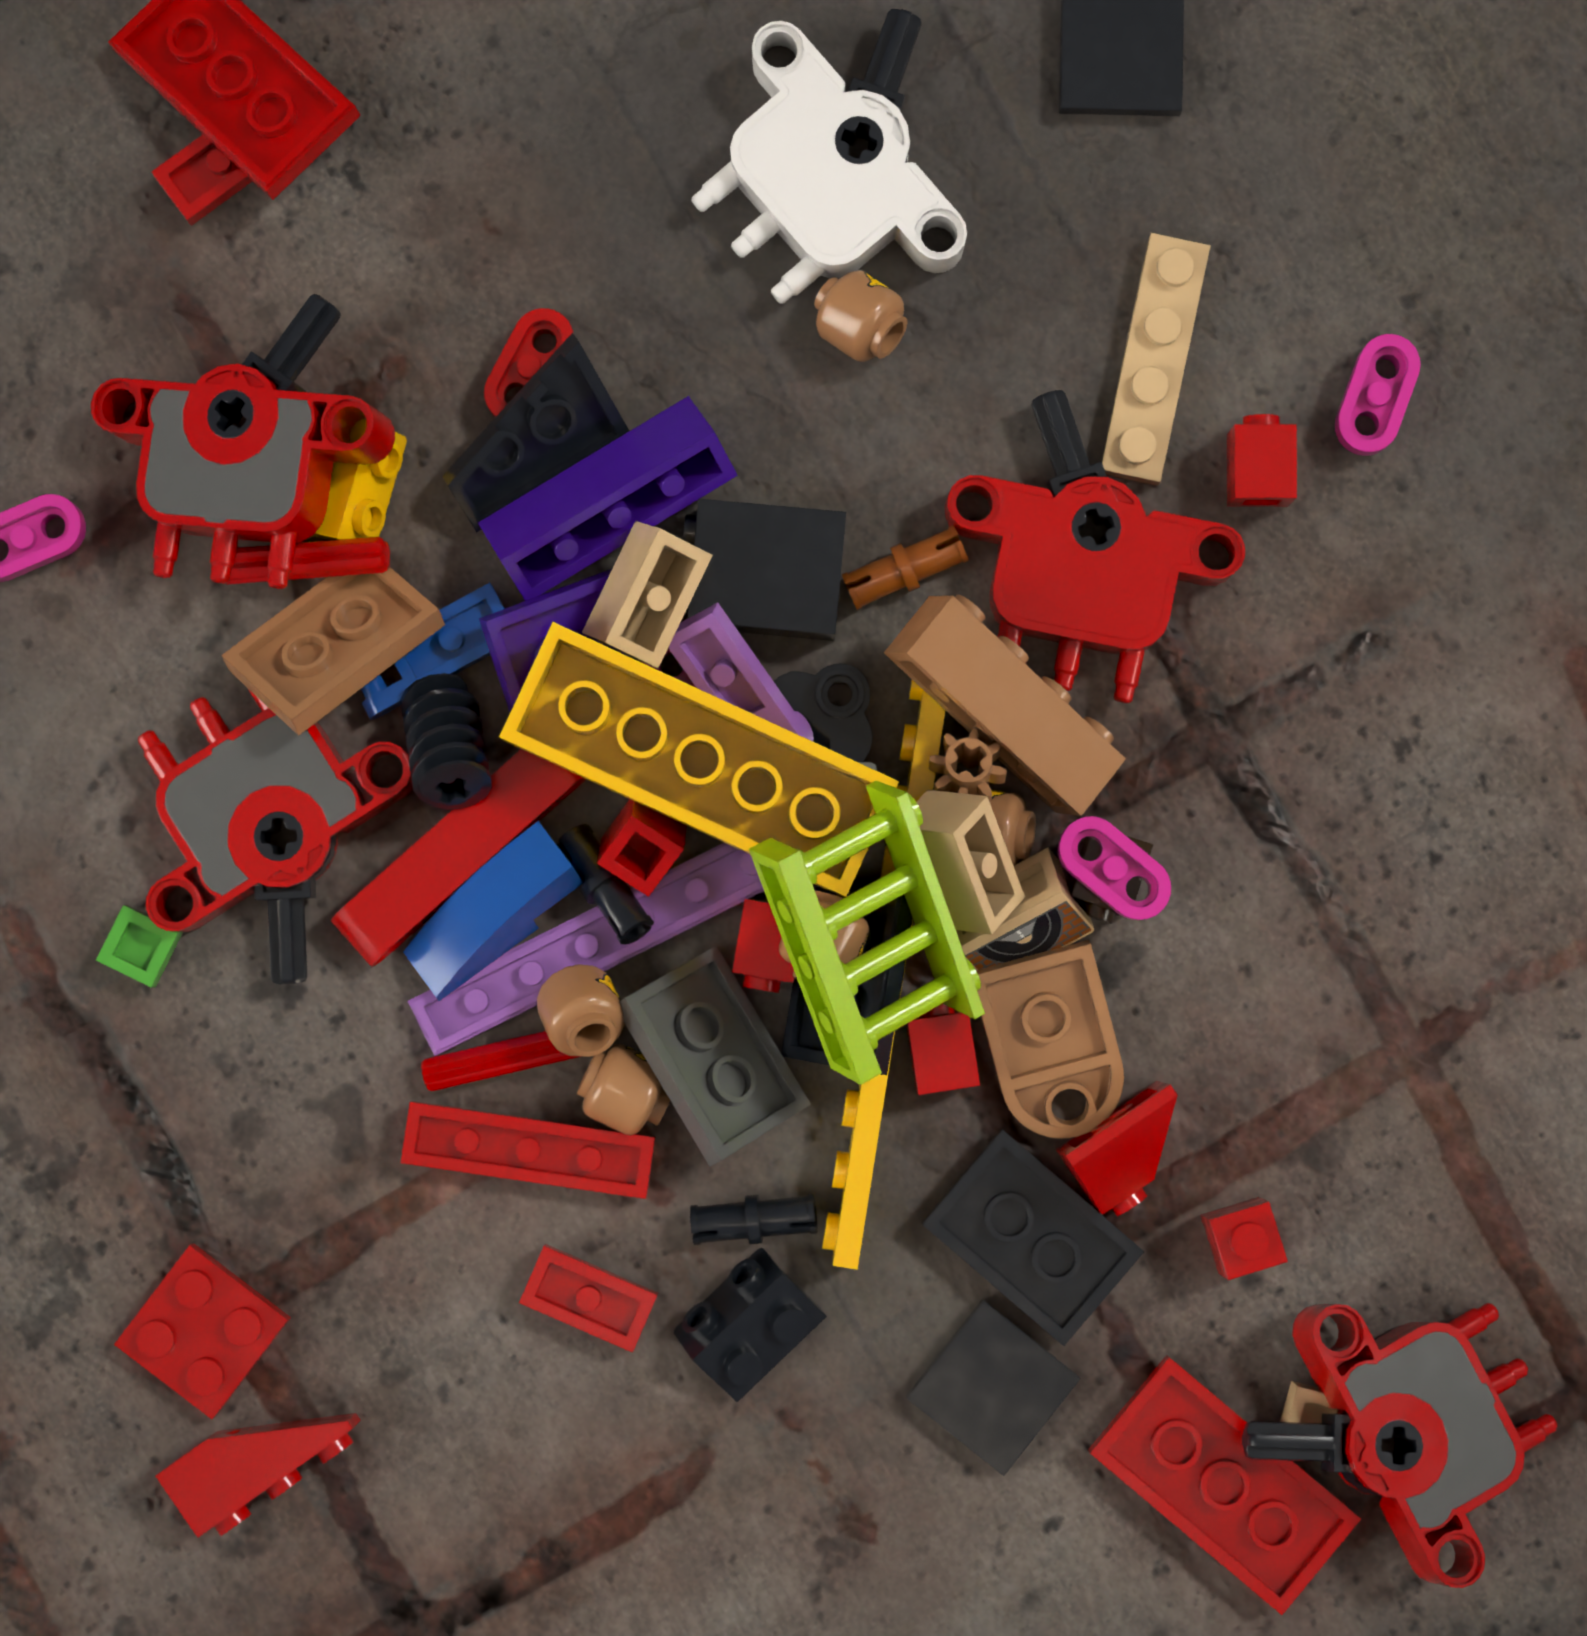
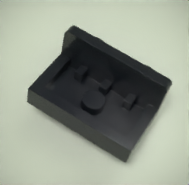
M759 1248L748 1259L739 1262L731 1270L728 1278L703 1302L694 1305L687 1312L683 1321L674 1329V1335L692 1361L738 1402L827 1316L779 1267L771 1255L764 1248Z

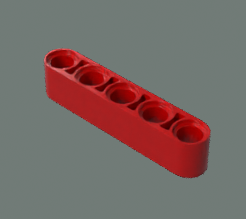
M520 749L491 775L492 789L486 798L476 805L451 810L342 907L331 919L332 924L371 968L376 966L421 928L476 871L537 821L540 822L587 779Z

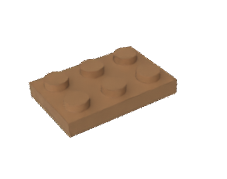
M389 567L384 573L326 577L222 654V658L228 670L299 736L445 626L440 610Z

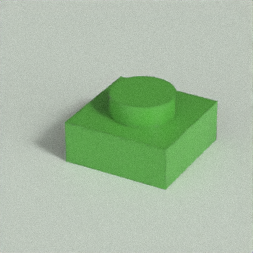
M123 905L96 961L151 988H156L183 932L161 929L149 919L147 914L128 905Z

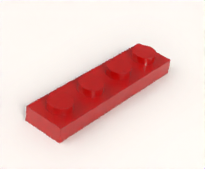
M410 1101L400 1163L646 1199L656 1136L637 1133L629 1136L616 1130Z

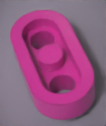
M1396 334L1377 336L1366 344L1357 357L1335 418V432L1339 442L1345 449L1354 454L1362 456L1377 454L1392 443L1397 436L1421 367L1417 349L1406 338ZM1386 359L1393 363L1395 367V376L1393 378L1386 379L1377 373L1376 362L1378 360ZM1367 416L1371 418L1375 424L1374 434L1369 436L1360 434L1355 427L1356 417Z
M45 494L1 512L0 542L7 543L9 552L7 557L0 562V582L12 580L75 552L82 544L86 533V522L81 510L65 497L56 494ZM54 518H62L65 522L63 534L57 538H49L46 532L47 524Z
M1083 817L1072 822L1062 832L1058 842V856L1063 867L1119 915L1131 920H1144L1156 916L1165 908L1171 895V881L1168 873L1162 865L1110 822L1099 817ZM1091 837L1099 843L1100 854L1095 860L1087 861L1079 855L1078 844L1082 838ZM1133 877L1142 878L1148 885V894L1141 901L1132 900L1126 892V885Z

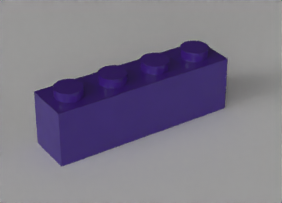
M687 396L481 520L478 524L524 600L527 601L543 594L624 545L635 521L655 526L738 475L716 433L691 398Z

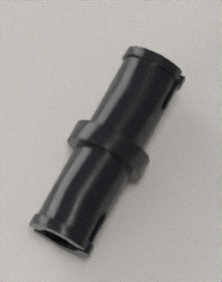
M589 824L578 825L564 833L558 840L560 843L556 845L582 880L583 885L580 892L589 904H596L616 933V938L620 944H630L643 937L650 931L654 921L650 915L646 914L626 882L597 864L600 843L593 835V830Z
M807 1194V1196L760 1200L759 1195L745 1196V1202L707 1206L691 1205L690 1223L691 1233H694L693 1243L694 1245H701V1243L748 1239L749 1244L763 1243V1237L801 1233L818 1234L816 1206H814L815 1196L814 1194Z

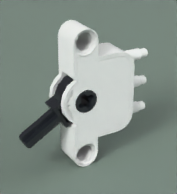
M891 9L887 13L864 80L853 77L848 92H845V81L801 30L793 24L784 21L770 22L762 26L754 36L752 43L753 72L758 82L772 98L746 119L736 130L730 145L731 161L702 185L701 190L692 196L691 201L700 212H705L713 204H718L739 187L761 215L742 230L741 235L732 242L731 248L740 258H744L751 251L759 249L778 233L801 259L771 289L772 296L780 304H784L792 296H797L820 276L841 278L848 272L859 270L894 239L924 271L932 273L946 272L954 268L962 257L967 237L966 224L963 218L916 163H907L910 138L908 124L901 113L904 107L905 95L898 93L922 26L921 19L910 11ZM774 46H784L792 50L796 58L786 67L777 68L765 62L763 55ZM858 138L867 140L868 150H863L860 158H854L849 155V146H854ZM939 227L951 233L955 244L947 251L935 252L924 245L921 236L925 231Z

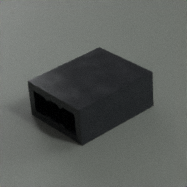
M698 499L697 515L686 514L683 540L713 556L686 610L688 618L718 602L740 633L835 641L846 512Z

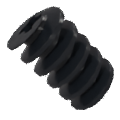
M443 673L428 675L416 680L405 689L401 698V712L406 736L412 788L420 800L432 807L450 810L476 805L486 798L492 789L491 774L488 771V756L485 753V738L482 735L483 728L482 720L480 719L479 702L473 694L468 692L467 684L460 676Z

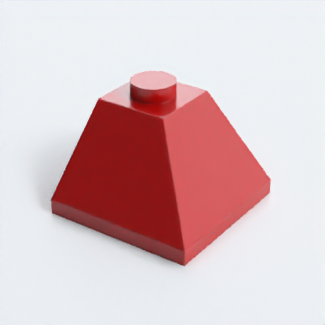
M1155 1081L1115 1108L1112 1114L1093 1128L1092 1131L1073 1137L1055 1149L1100 1214L1103 1215L1112 1209L1116 1216H1120L1138 1205L1148 1196L1143 1187L1155 1179L1178 1096L1171 1084Z

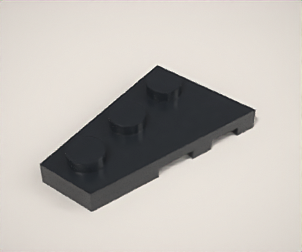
M573 333L442 476L476 533L482 530L478 524L481 520L629 432L627 425Z

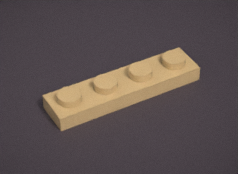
M1151 233L1148 238L1101 459L1106 475L1156 486L1161 482L1211 245Z

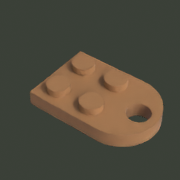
M1089 940L976 970L981 981V988L977 992L985 1012L981 1019L1000 1089L1013 1116L1029 1130L1051 1138H1072L1092 1131L1093 1128L1107 1119L1116 1108L1123 1090L1124 1068ZM1066 1089L1078 1090L1086 1098L1084 1111L1080 1116L1072 1120L1060 1119L1052 1112L1053 1099L1059 1092Z

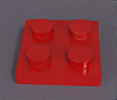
M193 1243L184 1251L114 1345L213 1420L291 1317Z

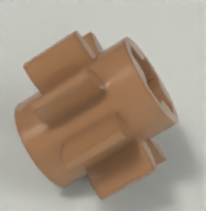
M974 728L971 730L969 738H962L957 741L948 733L944 735L943 746L946 756L933 755L929 759V770L934 773L944 774L935 783L934 790L987 796L991 804L992 792L989 782L1003 784L1006 779L1007 770L1001 766L992 765L1000 756L1001 745L994 743L987 746L978 740V730ZM962 762L968 769L978 765V776L973 777L967 770L957 774V764Z

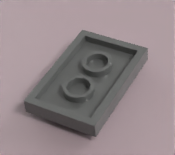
M717 945L619 1001L626 1027L709 1167L727 1158L811 1105Z

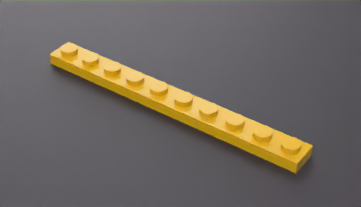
M911 679L909 700L920 701L917 724L904 725L899 760L910 762L907 786L897 785L896 788L906 791L917 802L927 790H933L936 773L929 770L930 756L939 755L946 710ZM887 845L885 846L880 878L895 870ZM890 1060L887 1075L879 1074L864 1084H859V1091L847 1089L841 1126L853 1128L849 1152L837 1151L832 1179V1188L843 1189L839 1214L827 1213L822 1249L833 1251V1266L858 1270Z

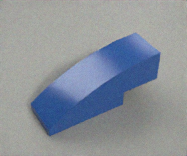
M537 821L476 871L429 919L403 953L434 996L440 1001L539 929L534 919L582 885L583 882L540 822Z

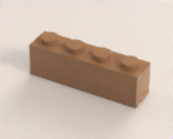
M953 595L929 596L885 650L884 654L969 733L973 728L977 729L978 740L987 746L999 743L1001 745V752L998 760L1055 813L1082 816L1126 760L1111 745L1114 740L1113 735L1098 721L1090 717H1084L1083 719L1069 705L1072 698L1060 684L1045 676L1040 678L1025 664L1029 657L1019 645L1007 637H997L982 623L986 617L981 609L972 601L961 595H956L955 597Z

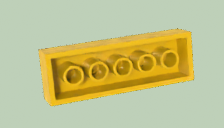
M552 622L499 736L503 741L748 854H750L749 849L768 838H773L795 849L806 852L875 814L866 788L868 784L879 781L896 788L899 781L555 622ZM868 848L818 874L815 885L839 896L846 897Z

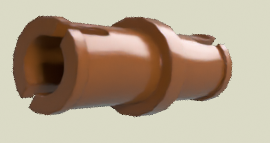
M951 525L948 529L903 548L901 543L890 547L892 554L841 575L856 609L859 610L862 609V606L907 587L909 592L920 588L919 581L962 562L966 563L969 559L961 540H959L955 526Z

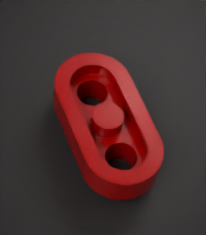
M548 308L534 309L523 315L517 322L484 387L485 402L494 417L507 405L506 395L508 391L514 387L523 388L572 333L574 334L569 321L561 313ZM542 334H551L556 338L554 349L548 353L538 352L534 348L536 338Z

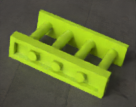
M874 781L866 786L875 814L814 848L803 852L773 838H768L749 849L830 1068L860 1085L882 1073L874 1050L878 1047V1040L942 1003L973 1019H977L985 1014L977 992L981 988L979 975L972 963L965 958L919 827L923 824L922 812L915 799L909 793L879 781ZM885 839L895 870L825 909L820 906L813 884L817 882V875ZM904 894L915 925L846 964L840 961L833 942L838 937L837 931ZM924 949L934 980L867 1018L862 1017L854 999V995L858 993L857 986Z

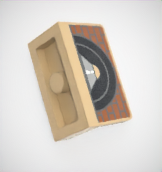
M1049 848L1014 866L1025 898L992 935L956 930L965 958L972 963L976 970L1064 947L1094 931L1091 918L1071 897L1060 860Z

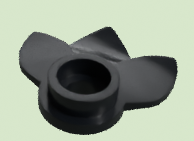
M839 663L823 668L816 675L800 671H790L774 680V683L793 710L800 712L807 719L813 732V742L856 762H863L871 749L873 732L864 714L870 702V686L862 672L851 665ZM835 684H844L851 690L852 698L848 704L836 706L828 699L829 689Z

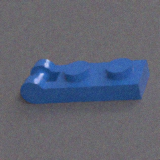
M490 582L440 609L445 626L394 663L402 677L401 680L387 687L382 676L378 675L361 688L366 698L362 702V706L370 720L379 718L399 707L405 689L416 680L433 674L446 673L455 675L490 656L479 618L505 609Z

